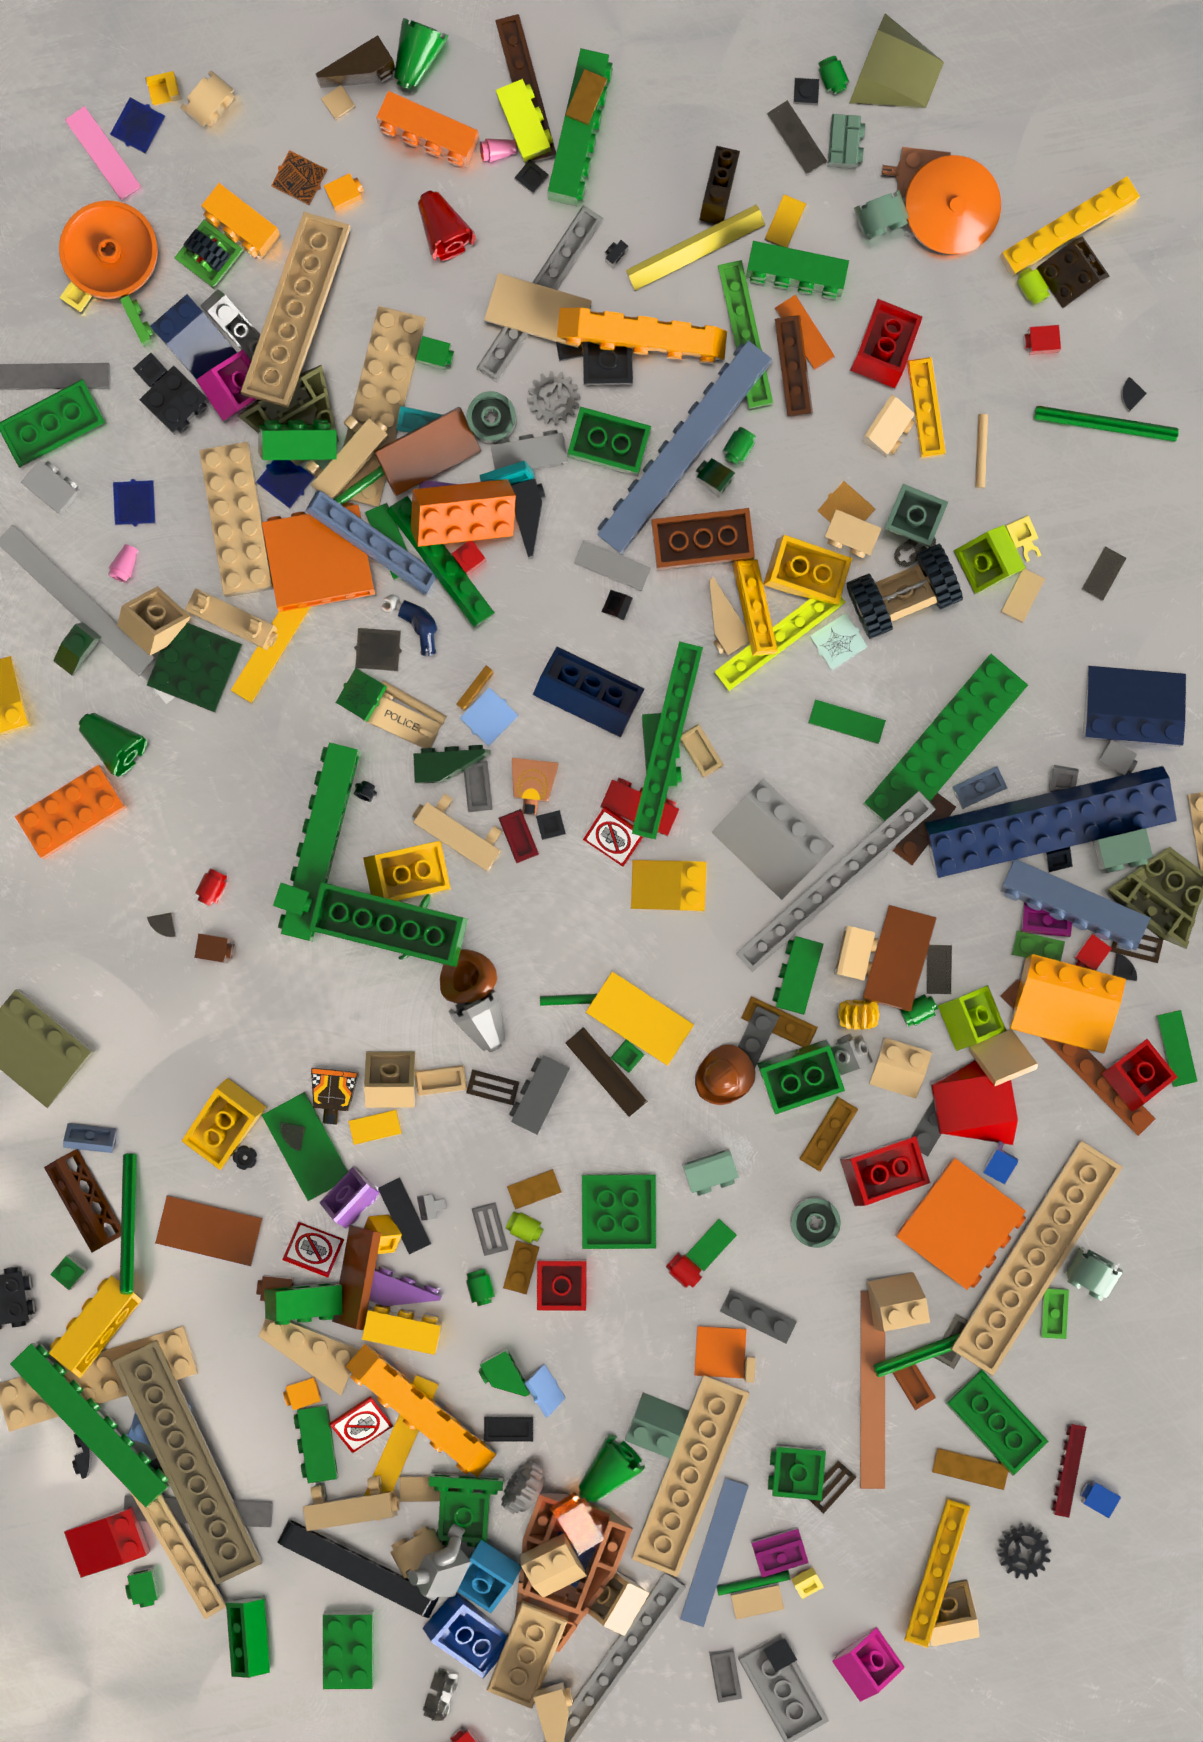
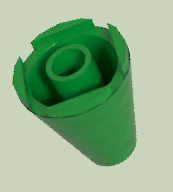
M403 18L394 78L398 79V85L411 89L412 85L417 87L446 43L449 35L442 33L440 37L441 33L437 32L436 29L413 20L408 24L409 20Z
M96 713L85 714L79 721V732L114 776L120 777L126 774L136 764L133 759L137 754L142 756L146 749L147 740L142 735Z
M610 1434L605 1438L578 1486L580 1489L579 1495L586 1502H598L639 1475L645 1468V1465L640 1466L642 1459L636 1451L625 1441H622L621 1444L615 1441L617 1438L615 1435Z

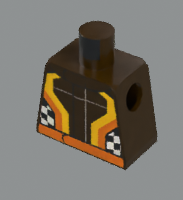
M311 1068L313 1108L324 1109L322 1123L337 1125L338 1111H349L359 1072Z

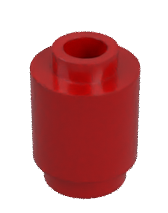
M210 868L208 873L204 874L195 894L199 895L197 900L208 906H211L212 902L217 904L227 885L225 882L227 876Z
M679 1252L666 1265L669 1274L685 1288L689 1285L693 1288L702 1278L699 1274L702 1270L686 1255L682 1256Z

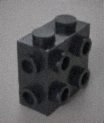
M18 1267L3 1269L4 1273L0 1274V1329H2V1324L11 1323L12 1328L26 1326V1321L31 1320L32 1314H35L33 1299L29 1300L28 1290L32 1289L30 1275H26L25 1270L19 1271Z

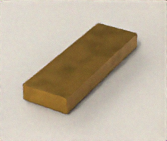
M750 997L741 1019L750 1022L757 1005L780 1015L772 1031L773 1034L801 1047L810 1045L818 1028L817 1026L757 998Z
M837 1096L799 1159L821 1172L858 1109Z
M937 1448L932 1468L933 1473L1004 1490L1008 1476L1007 1469L1001 1463Z

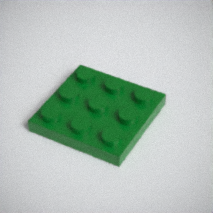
M656 1174L582 1175V1249H656Z

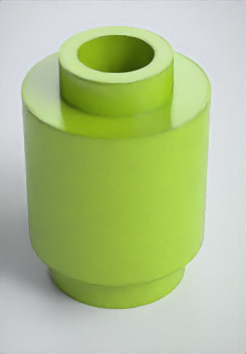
M1030 267L1018 274L1020 279L1016 282L1028 302L1031 301L1033 305H1036L1050 296L1048 292L1049 287L1038 269L1032 271Z
M515 1211L505 1228L510 1231L511 1235L529 1244L533 1240L538 1242L544 1230L540 1227L542 1222L522 1212L517 1213Z

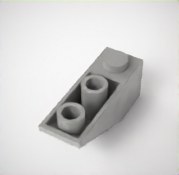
M217 289L200 306L241 350L245 351L252 361L261 334L228 297Z

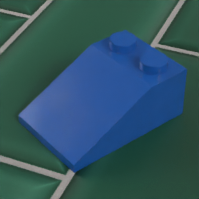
M457 1592L454 1597H449L423 1627L424 1632L432 1643L481 1678H484L498 1662L508 1637L505 1631Z

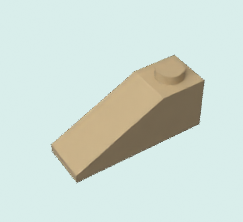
M713 577L709 579L714 637L716 638L713 643L720 654L725 653L728 657L750 642L747 629Z

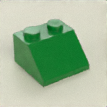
M507 1347L481 1361V1368H479L478 1372L485 1384L489 1382L491 1387L524 1397L530 1395V1391L525 1385L526 1381Z

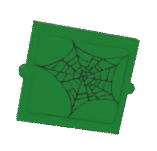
M355 668L347 683H344V688L335 703L363 720L368 721L375 707L379 706V700L387 686Z

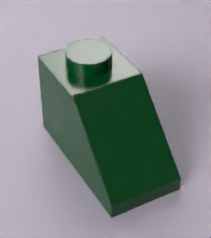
M713 458L709 462L704 460L695 471L698 473L696 480L718 498L735 477L734 471Z
M77 623L61 642L53 661L73 676L102 637L85 623Z

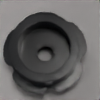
M362 781L355 784L354 795L359 799L371 802L373 797L377 796V792L374 790L375 786L370 782Z
M243 1145L238 1147L237 1152H234L233 1161L239 1169L246 1170L255 1166L257 1153L253 1148ZM244 1155L248 1157L247 1160L243 1159Z

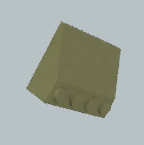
M15 989L0 1007V1070L42 1105L49 1108L95 1051L20 989Z

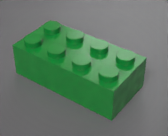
M753 241L746 278H750V282L763 285L764 282L774 283V287L779 289H788V286L798 288L800 293L812 294V291L822 293L824 298L836 299V296L841 297L849 260Z

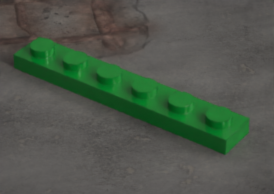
M406 496L391 505L387 512L472 626L475 628L490 618L495 612L444 544L418 547L411 532L412 501Z

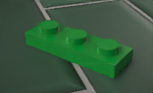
M430 1473L429 1486L434 1487V1491L446 1492L448 1488H458V1492L473 1493V1489L483 1490V1494L497 1495L498 1491H503L504 1478Z

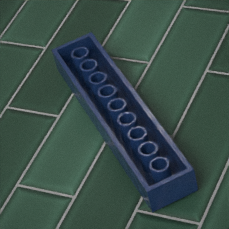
M1159 766L925 822L924 824L932 865L937 877L941 878L1175 822L1177 818L1170 777L1164 766Z

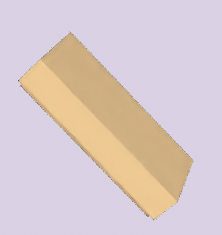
M1027 569L1022 570L1001 612L1023 623L1045 578Z
M699 724L682 733L680 741L702 778L724 766Z
M464 1065L415 1071L418 1096L467 1089Z
M779 1584L731 1594L736 1620L784 1609Z

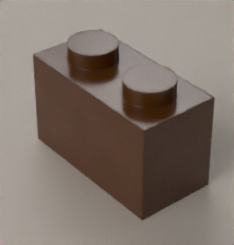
M198 933L194 958L228 963V959H233L235 944H231L232 939Z

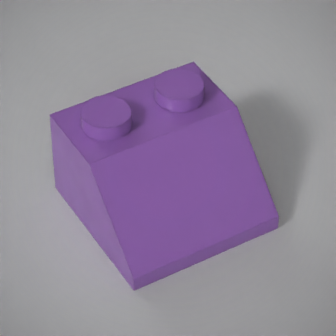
M352 1167L320 1201V1204L333 1221L347 1228L358 1220L360 1213L367 1206L374 1203L380 1192L369 1180Z

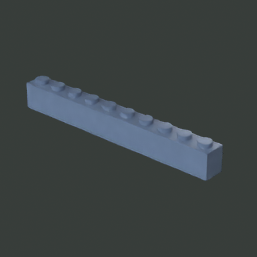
M749 340L745 345L741 343L733 353L736 357L730 364L726 362L718 372L720 377L716 383L710 382L703 392L705 397L700 403L696 401L688 411L690 416L685 422L681 420L673 430L675 435L670 442L667 440L663 442L658 449L660 454L656 460L653 461L651 459L642 470L645 474L640 480L635 479L627 489L630 492L624 500L620 498L612 509L615 511L610 519L605 518L598 526L599 533L597 535L620 554L625 552L773 362L771 357Z

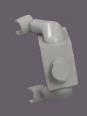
M453 1524L447 1536L450 1540L447 1547L425 1555L418 1570H413L409 1573L410 1583L414 1586L417 1585L420 1593L430 1600H435L437 1597H454L471 1563L460 1548L465 1529L456 1524Z

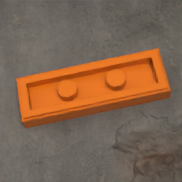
M796 294L775 307L780 318L800 315L806 359L814 370L835 357Z

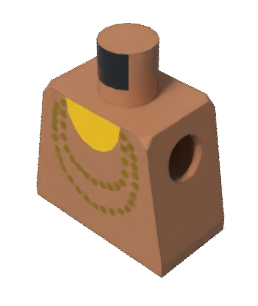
M512 758L513 795L515 799H524L522 814L537 815L538 801H549L558 770V763Z

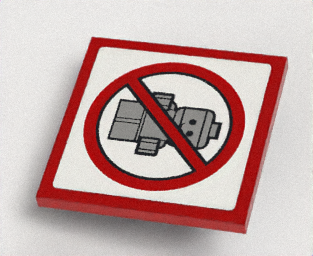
M604 806L583 840L624 867L643 837L632 834L634 825Z
M298 1222L282 1260L328 1278L344 1239Z
M371 1396L329 1423L352 1453L393 1427Z

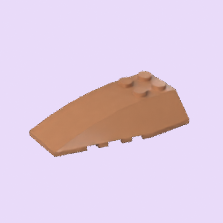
M540 1493L523 1537L522 1554L565 1533L571 1546H574L572 1548L575 1550L576 1555H578V1559L587 1576L550 1595L542 1597L532 1587L523 1568H521L515 1617L523 1600L568 1618L556 1652H560L593 1603L601 1595L608 1582L616 1574L633 1527L612 1511L570 1495Z

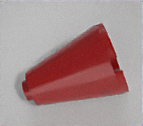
M430 190L420 196L418 207L429 251L434 260H436V257H439L441 261L452 259L466 251L465 245L468 243L471 246L476 240L474 231L439 192Z

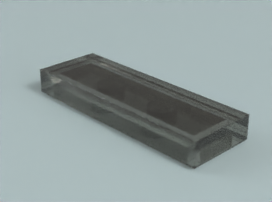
M788 100L767 113L768 118L806 176L827 163L826 158Z

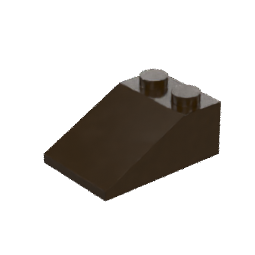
M377 35L315 75L321 88L376 83L379 80L384 82L394 75L392 72L395 71L393 58Z

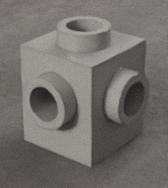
M851 1034L845 1035L837 1039L838 1044L831 1047L841 1075L858 1070L873 1062L862 1035L853 1038Z

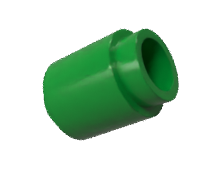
M831 56L818 63L820 67L818 71L827 92L832 91L833 94H837L847 89L846 85L849 83V79L841 60H838L836 56Z
M739 427L737 431L733 432L722 450L726 454L724 458L735 465L738 462L744 463L755 445L754 440L756 436L745 428Z
M923 994L914 999L911 1012L900 1009V1013L907 1026L910 1027L913 1024L917 1026L936 1016L934 1011L938 1008L932 996L927 998Z
M481 1269L467 1273L468 1280H466L471 1302H477V1306L492 1303L491 1298L495 1297L490 1275L486 1273V1270Z

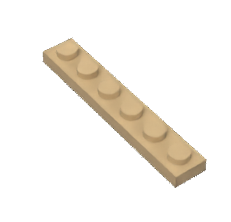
M132 1494L204 1619L225 1608V1601L163 1495L161 1494L149 1507L145 1508Z

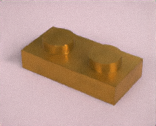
M516 1240L503 1286L504 1289L527 1295L539 1246Z

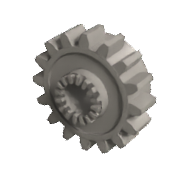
M526 1461L524 1466L521 1465L518 1472H514L511 1476L512 1479H509L507 1482L508 1485H506L504 1490L505 1495L501 1498L503 1501L501 1506L512 1514L528 1510L542 1491L545 1481L543 1474H541L543 1469L532 1461Z

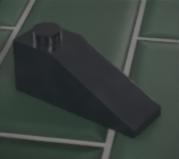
M535 479L511 485L516 495L515 516L528 559L534 557L543 505L541 498L546 497L542 483L537 484Z

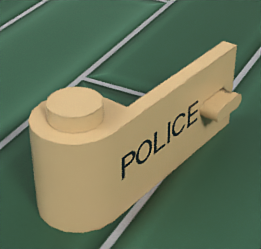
M384 692L379 700V706L375 707L369 720L365 722L386 730L421 748H431L442 724L392 701L394 696Z

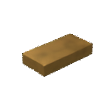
M584 69L565 116L589 125L606 85L607 78Z
M487 665L483 668L456 703L463 711L468 708L493 675V670Z
M553 1169L507 1186L515 1210L561 1193Z

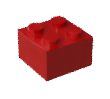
M1148 1039L1141 1042L1102 1073L1131 1112L1144 1105L1178 1078Z
M537 1259V1310L586 1311L587 1259Z

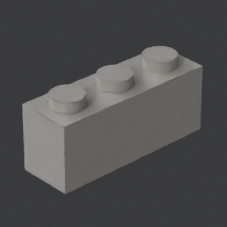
M557 430L543 432L541 437L534 438L533 434L519 436L518 441L510 442L509 438L495 442V445H490L495 470L521 461H526L533 471L568 465L563 433H558Z

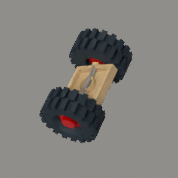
M940 543L916 553L919 565L878 582H875L871 574L868 573L846 583L856 614L869 639L893 630L891 621H895L935 603L939 609H943L963 600L957 576Z

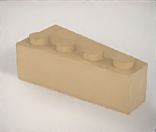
M265 1319L258 1336L340 1396L343 1394L351 1374L345 1366L361 1349L358 1346L293 1320H290V1324L275 1325V1321Z

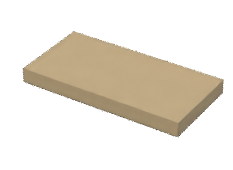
M498 273L484 321L568 345L566 340L557 337L560 308L590 309L592 300ZM568 345V346H572V347H575V348H578V347H579V346H575V345Z
M522 1600L486 1691L532 1709L535 1703L533 1698L535 1690L540 1689L568 1618Z

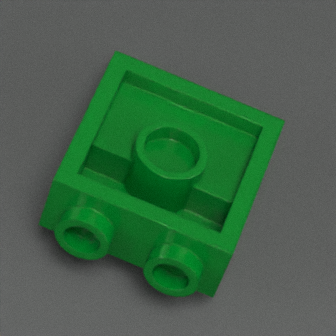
M776 1445V1451L771 1450L770 1465H774V1475H769L768 1490H772V1496L822 1501L826 1450Z
M453 1490L440 1492L438 1539L443 1541V1545H448L450 1538L447 1535L453 1524L465 1529L461 1542H467V1546L476 1547L480 1540L487 1543L489 1494H483V1492L461 1493Z

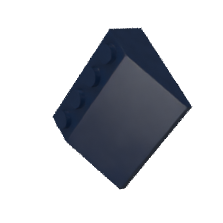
M1088 666L1082 739L1114 740L1115 742L1174 747L1183 746L1186 713V674Z

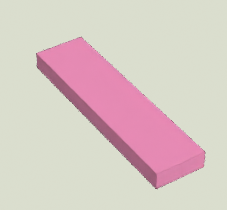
M85 106L65 119L121 201L141 187Z

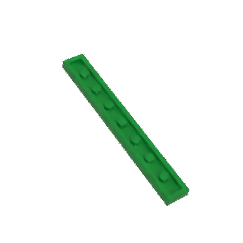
M679 641L632 830L634 835L656 840L703 647Z

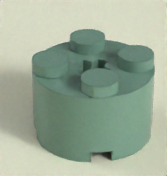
M899 190L893 193L894 197L892 193L866 202L865 205H862V210L860 205L854 208L864 236L868 235V238L872 239L885 233L884 229L887 227H891L893 231L908 224L907 219L909 215Z
M495 391L483 392L477 395L468 407L466 414L467 423L470 431L478 441L495 444V442L506 439L513 433L516 425L515 409L512 402L504 395ZM490 412H493L494 416H498L495 418L494 423L485 420Z
M806 1198L799 1202L791 1213V1230L794 1236L806 1246L814 1248L824 1247L833 1242L840 1230L841 1220L837 1209L823 1198ZM813 1216L817 1219H822L817 1229L814 1226H809Z
M1080 1247L1065 1273L1068 1275V1283L1079 1289L1081 1286L1087 1288L1092 1297L1102 1301L1104 1297H1109L1123 1271L1120 1268L1115 1271L1111 1268L1114 1263L1091 1250L1086 1254L1084 1253V1247Z

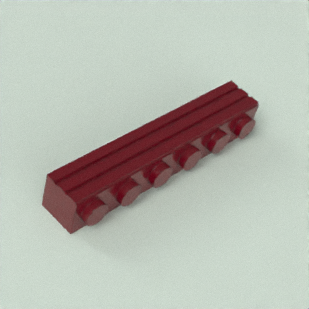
M1070 1423V1426L1066 1427L1065 1435L1068 1436L1062 1448L1065 1452L1064 1456L1060 1458V1465L1062 1467L1061 1471H1058L1057 1480H1059L1058 1487L1055 1486L1054 1489L1056 1499L1055 1502L1052 1501L1051 1511L1057 1516L1070 1517L1087 1428L1085 1425Z

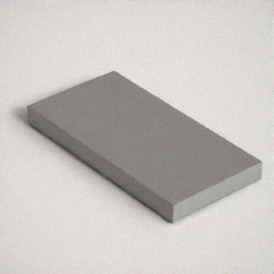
M779 1634L738 1657V1660L783 1741L793 1742L829 1722L796 1661L775 1672L764 1649L783 1639L782 1635Z

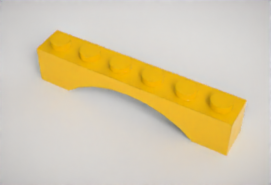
M1128 176L1006 249L1001 253L1000 259L1013 278L1076 236L1136 203L1140 195Z

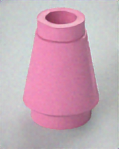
M486 138L485 141L480 142L482 161L490 163L517 153L514 139Z
M124 544V547L108 567L110 569L108 575L115 580L126 583L127 579L131 578L138 550Z

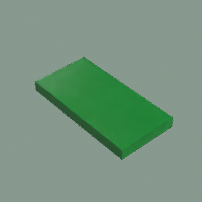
M81 379L1 421L0 433L20 468L103 425L106 421L84 379Z
M306 1092L262 1114L267 1127L307 1201L332 1189L346 1175L348 1170Z
M982 1369L945 1403L1012 1476L1049 1442Z

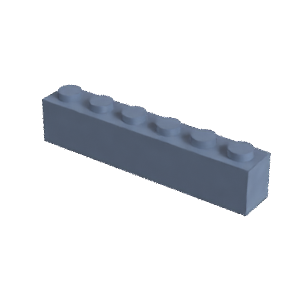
M1017 859L1013 861L1000 891L1005 893L1004 895L1011 900L1017 901L1019 899L1026 902L1034 910L1043 909L1049 912L1050 916L1057 920H1068L1072 922L1074 927L1080 930H1090L1100 939L1113 940L1126 950H1137L1150 921L1148 916Z

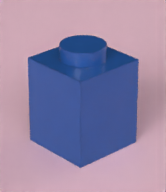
M1092 1480L1091 1484L1086 1483L1080 1494L1083 1497L1081 1502L1107 1518H1110L1121 1499V1496L1094 1480Z

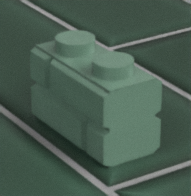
M832 114L828 167L856 169L858 162H863L864 148L859 147L860 138L865 136V123H861V116Z

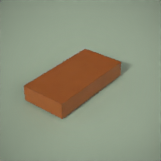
M916 1364L893 1372L894 1377L914 1410L919 1409L936 1398Z

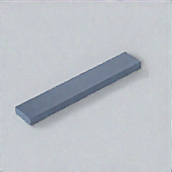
M321 490L315 493L305 512L421 593L426 594L429 591L436 576L428 565Z
M728 1478L724 1479L680 1620L704 1627L749 1485Z

